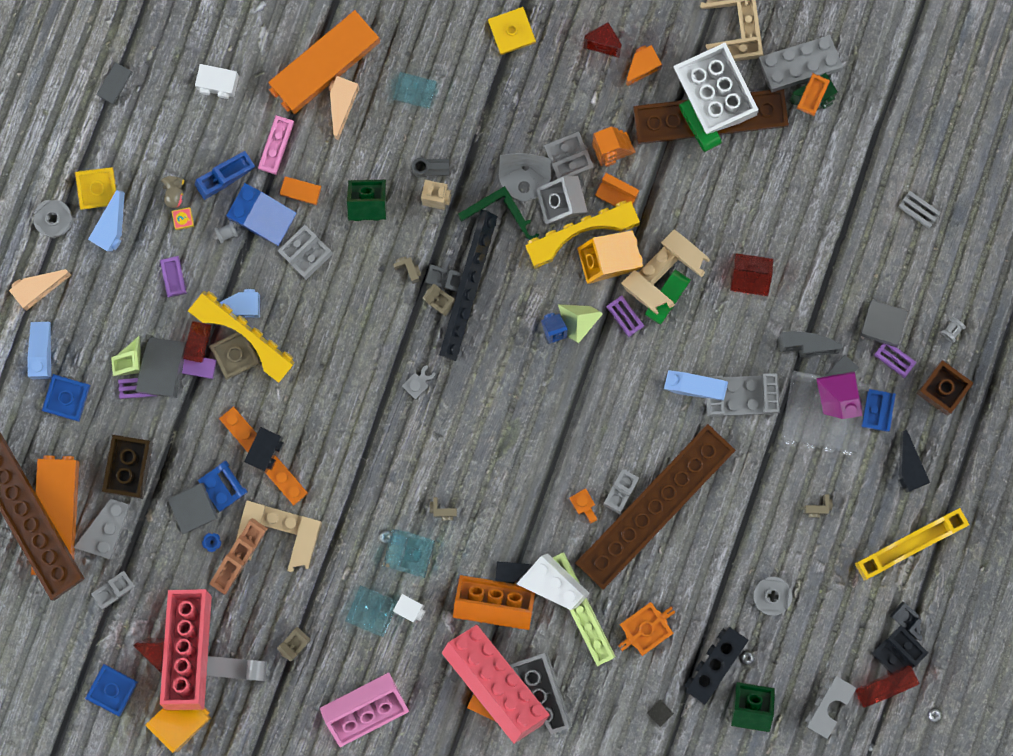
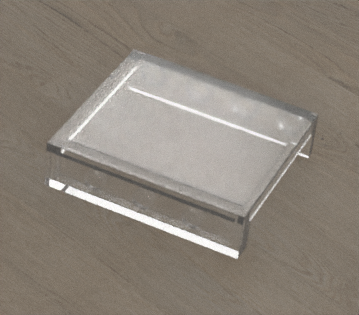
M793 371L791 373L781 440L785 441L786 445L796 446V443L804 444V448L815 449L818 446L823 447V451L834 453V450H841L842 454L849 456L858 453L866 396L870 384L857 382L862 405V416L841 419L823 413L816 378L826 376Z

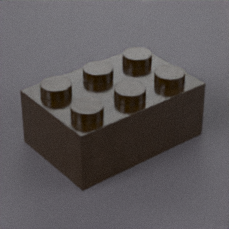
M112 435L102 492L143 499L154 443L149 440Z

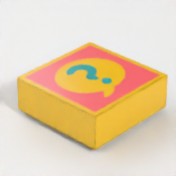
M190 207L172 211L175 230L194 227Z

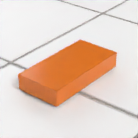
M812 73L797 109L815 116L830 80Z
M285 176L280 196L317 205L322 187Z

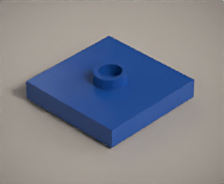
M53 374L42 411L80 422L91 385Z
M103 664L85 699L120 717L138 681Z

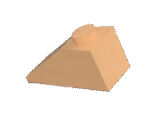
M337 76L335 81H331L329 91H331L333 134L335 139L339 140L359 91V85Z
M65 269L24 278L23 280L19 279L12 284V288L9 291L22 308L27 311L68 279L71 274Z

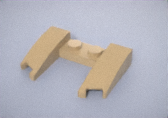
M707 0L706 3L701 2V9L737 6L742 39L706 44L707 50L726 43L734 61L757 59L760 56H764L756 0Z
M675 229L661 242L663 248L639 272L634 270L621 283L627 292L655 314H658L656 307L667 303L669 308L675 305L654 284L678 260L701 277L705 273L704 270L700 269L703 260L706 262L710 261L703 252Z
M246 501L237 538L242 534L251 518L266 527L297 535L288 572H294L293 567L302 565L309 569L322 522Z

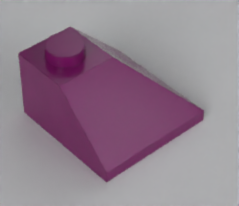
M855 372L816 378L824 414L841 419L862 416V405Z

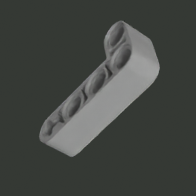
M208 656L207 676L256 681L266 680L267 661Z

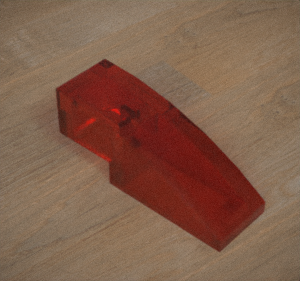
M907 665L857 688L855 692L863 708L904 692L920 683L912 667Z

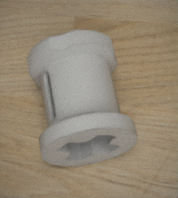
M232 221L221 228H214L221 244L224 243V240L231 237H239Z
M952 317L950 324L940 333L947 340L954 343L957 335L966 326L958 319Z

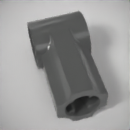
M416 158L412 163V173L417 178L449 176V159ZM423 164L426 169L419 172L415 169V166Z

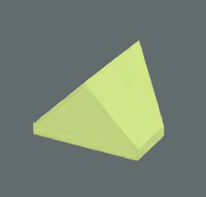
M558 304L561 317L568 329L567 336L577 343L583 339L602 316L600 311L591 306Z
M139 336L119 354L111 357L113 376L139 373L142 363Z

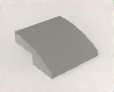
M579 131L543 145L548 158H551V166L557 179L573 176L593 168L592 161Z
M306 225L278 250L305 280L333 255L332 251Z

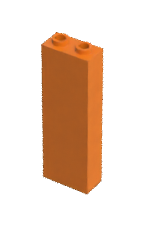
M354 10L268 82L271 87L269 91L275 98L279 96L283 101L281 105L287 112L291 110L293 114H296L326 89L332 80L335 81L337 76L340 77L380 43V38Z
M45 455L43 459H37L36 495L74 559L79 461L74 460L73 456H63L62 459H55V456ZM31 567V575L37 576Z

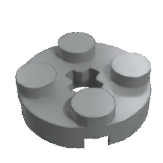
M45 200L36 207L34 212V225L42 235L50 238L64 235L73 223L70 209L59 200ZM49 215H57V221L49 223Z
M767 577L756 585L753 591V601L756 608L763 614L776 616L785 612L791 605L792 590L783 579ZM771 591H775V594L778 595V599H774V602L767 598V594H771Z

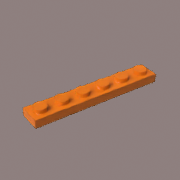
M233 406L219 420L244 449L249 452L257 433ZM275 455V465L266 474L292 505L295 506L309 493Z

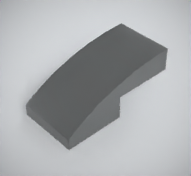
M430 264L424 283L429 285L436 284L439 288L457 292L463 273Z

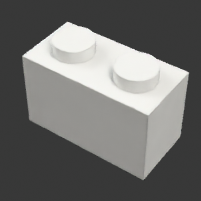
M200 64L195 87L201 94L210 95V93L218 94L217 96L220 98L228 99L235 96L239 75L237 71Z
M403 594L393 612L414 623L417 620L421 621L426 611L423 610L424 605Z

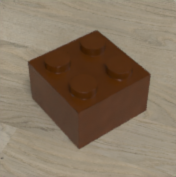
M942 360L937 364L916 394L946 416H949L971 388L973 382Z

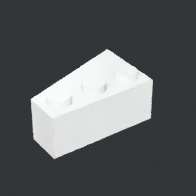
M549 554L542 555L517 583V585L570 610L577 608L590 594Z

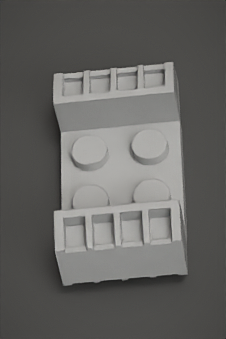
M777 373L741 377L709 376L710 378L727 381L728 385L724 401L706 398L707 416L780 413Z

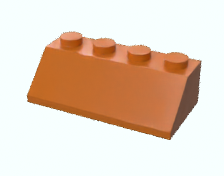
M460 575L452 618L529 630L535 593L517 584Z

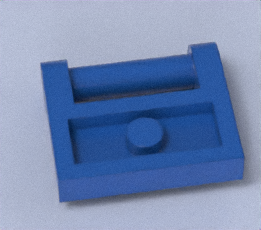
M224 461L198 480L199 483H204L209 498L219 512L248 493L246 488L241 486L230 470V465L227 461ZM223 472L235 489L236 493L233 496L218 476L219 473Z

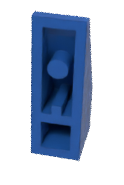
M555 313L545 315L541 323L548 343L567 338L568 329L561 315H555Z

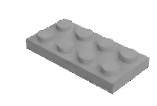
M830 35L760 56L758 59L771 93L810 80L812 73L821 76L824 73L830 75L843 71V65Z

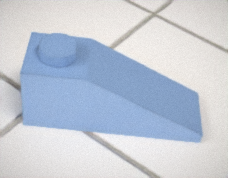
M116 190L88 239L106 251L116 250L121 243L125 193L120 190Z
M244 289V292H238L219 302L222 305L225 303L231 307L232 313L237 317L240 315L243 318H260V294L255 292L254 289Z
M31 322L28 347V377L31 379H52L50 322Z
M668 370L664 389L675 394L724 401L728 382Z

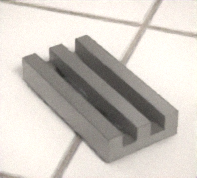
M911 191L908 192L898 206L928 229L941 213ZM909 197H910L911 199H913L914 201H916V202H917L918 204H920L921 206H923L924 208H926L928 211H930L931 213H933L934 216H932V215L929 214L927 211H925L924 209H922L921 207H919L917 204H915L914 202H912L911 200H909ZM907 203L908 205L916 209L918 212H920L928 219H930V222L926 221L924 218L916 214L914 211L906 207L904 204Z

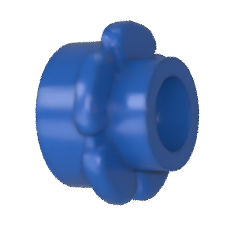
M216 533L206 534L202 541L203 547L209 552L216 551L221 546L220 536Z

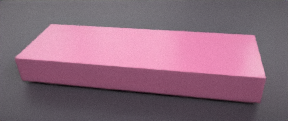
M275 116L258 170L277 175L294 125L293 120Z

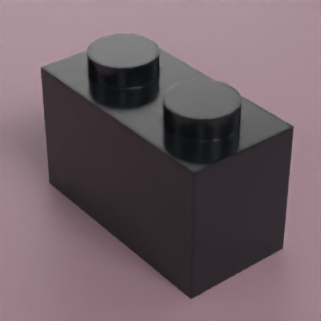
M260 427L244 462L266 473L268 470H272L276 462L274 457L283 448V437Z

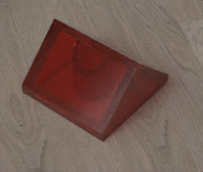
M609 22L585 35L584 49L620 58L622 44Z
M735 253L730 291L768 297L773 275V259Z
M146 638L135 643L133 646L162 673L165 638Z

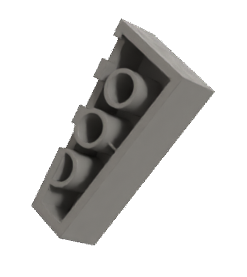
M548 653L511 664L512 669L550 714L544 722L549 732L553 734L571 728L572 725Z

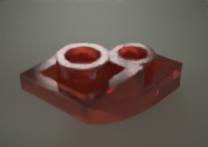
M192 321L183 359L203 363L211 324Z

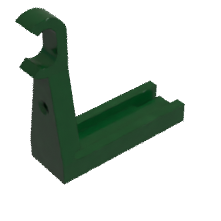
M505 186L457 215L462 222L504 197L505 205L525 237L531 240L539 236L537 233L534 236L529 235L525 227L531 223V220L525 221Z

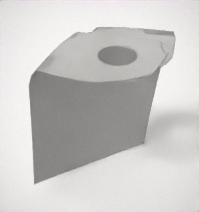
M526 153L500 155L499 180L501 185L507 188L511 197L519 201L537 198L536 188L550 183L551 158ZM522 166H528L529 169L525 171L522 169ZM523 181L528 182L530 185V190L527 193H521L518 190V185Z

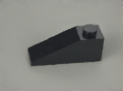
M904 430L900 433L898 473L900 479H898L901 490H905L906 493L927 485L930 481L908 431Z

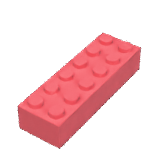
M206 589L168 590L160 705L165 710H204L212 596Z
M475 625L447 643L442 651L443 656L514 744L544 724L550 714L478 625Z

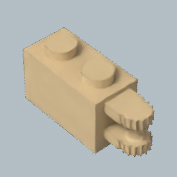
M425 180L421 196L422 205L445 210L446 205H450L451 190H448V184Z

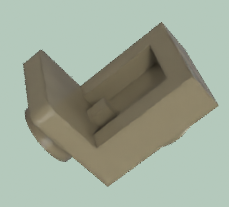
M405 256L397 259L396 263L393 264L394 269L398 270L406 267L412 284L419 282L418 276L421 275L418 264L414 265L411 257L407 258Z
M433 284L423 297V300L429 306L445 317L453 308L455 302L453 297L442 291L436 284Z
M829 494L823 495V506L805 505L804 514H809L808 518H820V515L829 514V510H832L833 501L829 499Z
M433 497V502H430V513H433L434 518H442V521H453V517H457V508L438 509L437 497Z
M296 627L277 649L284 658L292 661L301 653L311 639Z

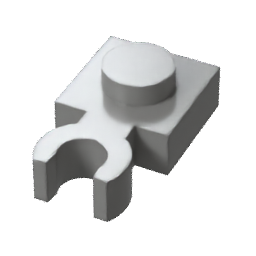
M427 365L422 368L420 376L414 373L402 385L415 400L429 387L425 382L434 379L436 376L434 372L430 376L425 375V371L429 368Z

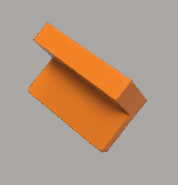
M605 173L595 196L616 207L617 203L625 200L626 202L631 201L633 204L639 194V190Z

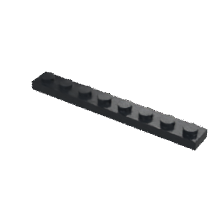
M481 210L439 354L452 361L457 360L460 352V346L498 216L487 210Z

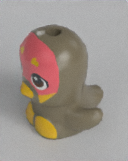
M166 176L161 179V182L164 183L163 189H166L164 203L169 208H177L180 206L182 196L184 195L181 189L184 179Z

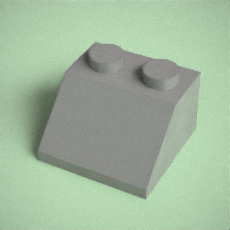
M578 176L561 177L536 188L546 225L575 218L588 212Z

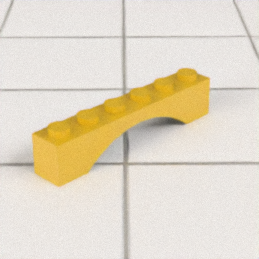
M626 200L619 202L611 210L609 208L602 209L598 212L599 215L583 217L580 219V223L575 225L574 223H569L563 226V230L558 232L552 230L546 233L544 238L539 239L536 237L529 240L525 247L534 269L552 262L561 247L581 233L597 229L624 232L639 226L640 221L632 202H626Z
M203 291L188 312L202 323L224 325L242 334L257 351L264 372L279 383L294 365L293 357L286 351L281 352L277 349L278 345L270 339L267 341L262 337L263 333L255 327L252 329L248 326V321L240 315L237 317L233 314L232 308L227 304L223 303L222 305L217 301L218 298L212 292Z
M958 508L856 562L855 565L863 580H867L909 556L969 526V523L961 508Z

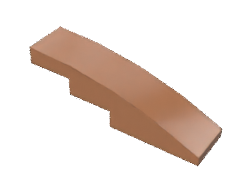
M251 518L230 552L225 556L210 585L226 595L268 528Z

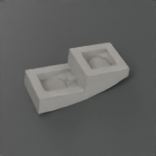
M622 469L603 505L620 514L639 477Z
M123 571L91 593V596L100 609L104 610L135 586Z

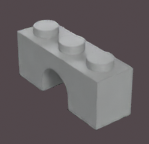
M837 676L829 677L824 686L826 691L823 696L821 694L818 696L814 703L816 705L814 712L810 711L805 719V722H807L805 727L825 739L829 738L837 724V721L828 715L827 709L829 704L833 701H839L847 705L856 690V687Z

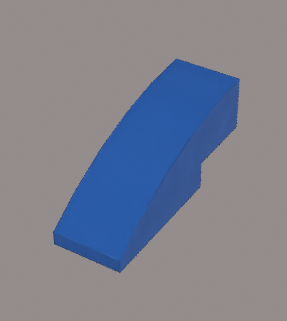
M246 151L214 167L209 173L197 178L194 185L202 198L206 200L254 169L255 165Z

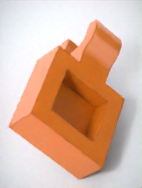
M586 488L569 498L578 515L585 513L590 524L597 521V517L591 509L596 505Z

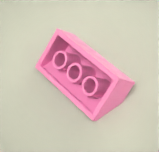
M390 673L319 708L325 724L339 747L409 712Z

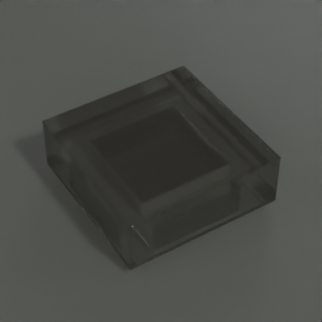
M661 699L647 712L659 727L674 714Z

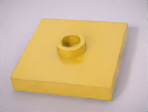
M524 7L488 19L500 55L536 43Z
M114 168L75 172L80 210L107 207L116 192Z

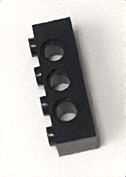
M731 627L721 630L717 636L720 640L716 646L713 644L706 652L709 656L705 662L700 661L695 669L698 671L694 678L690 676L684 685L686 687L685 692L704 705L708 702L749 641ZM723 643H728L731 646L729 654L722 653L721 645ZM711 660H719L720 668L718 670L711 669ZM702 675H706L709 678V684L705 687L699 683V678Z

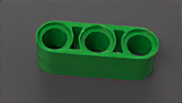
M689 99L679 104L686 122L704 152L722 144L717 131L709 134L705 133Z
M675 269L660 291L675 304L691 279ZM667 303L656 307L658 314H655L648 308L645 315L661 325L673 308H669Z

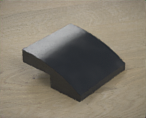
M900 625L871 654L898 681H901L923 660L928 652Z

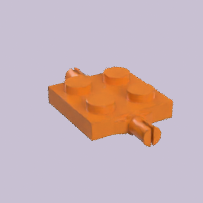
M650 602L619 624L627 638L618 645L619 648L623 646L620 650L623 652L632 645L643 656L674 634L666 620L675 613L673 610L667 614L673 608L670 606L661 613Z

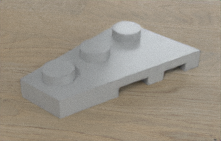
M110 499L74 548L111 560L130 505Z

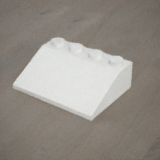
M726 43L673 66L706 134L742 123L757 116L758 108Z

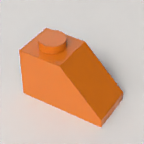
M644 45L636 50L627 76V86L661 70L662 63L652 45L648 47Z

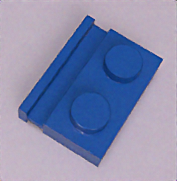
M867 389L861 427L890 432L896 394Z

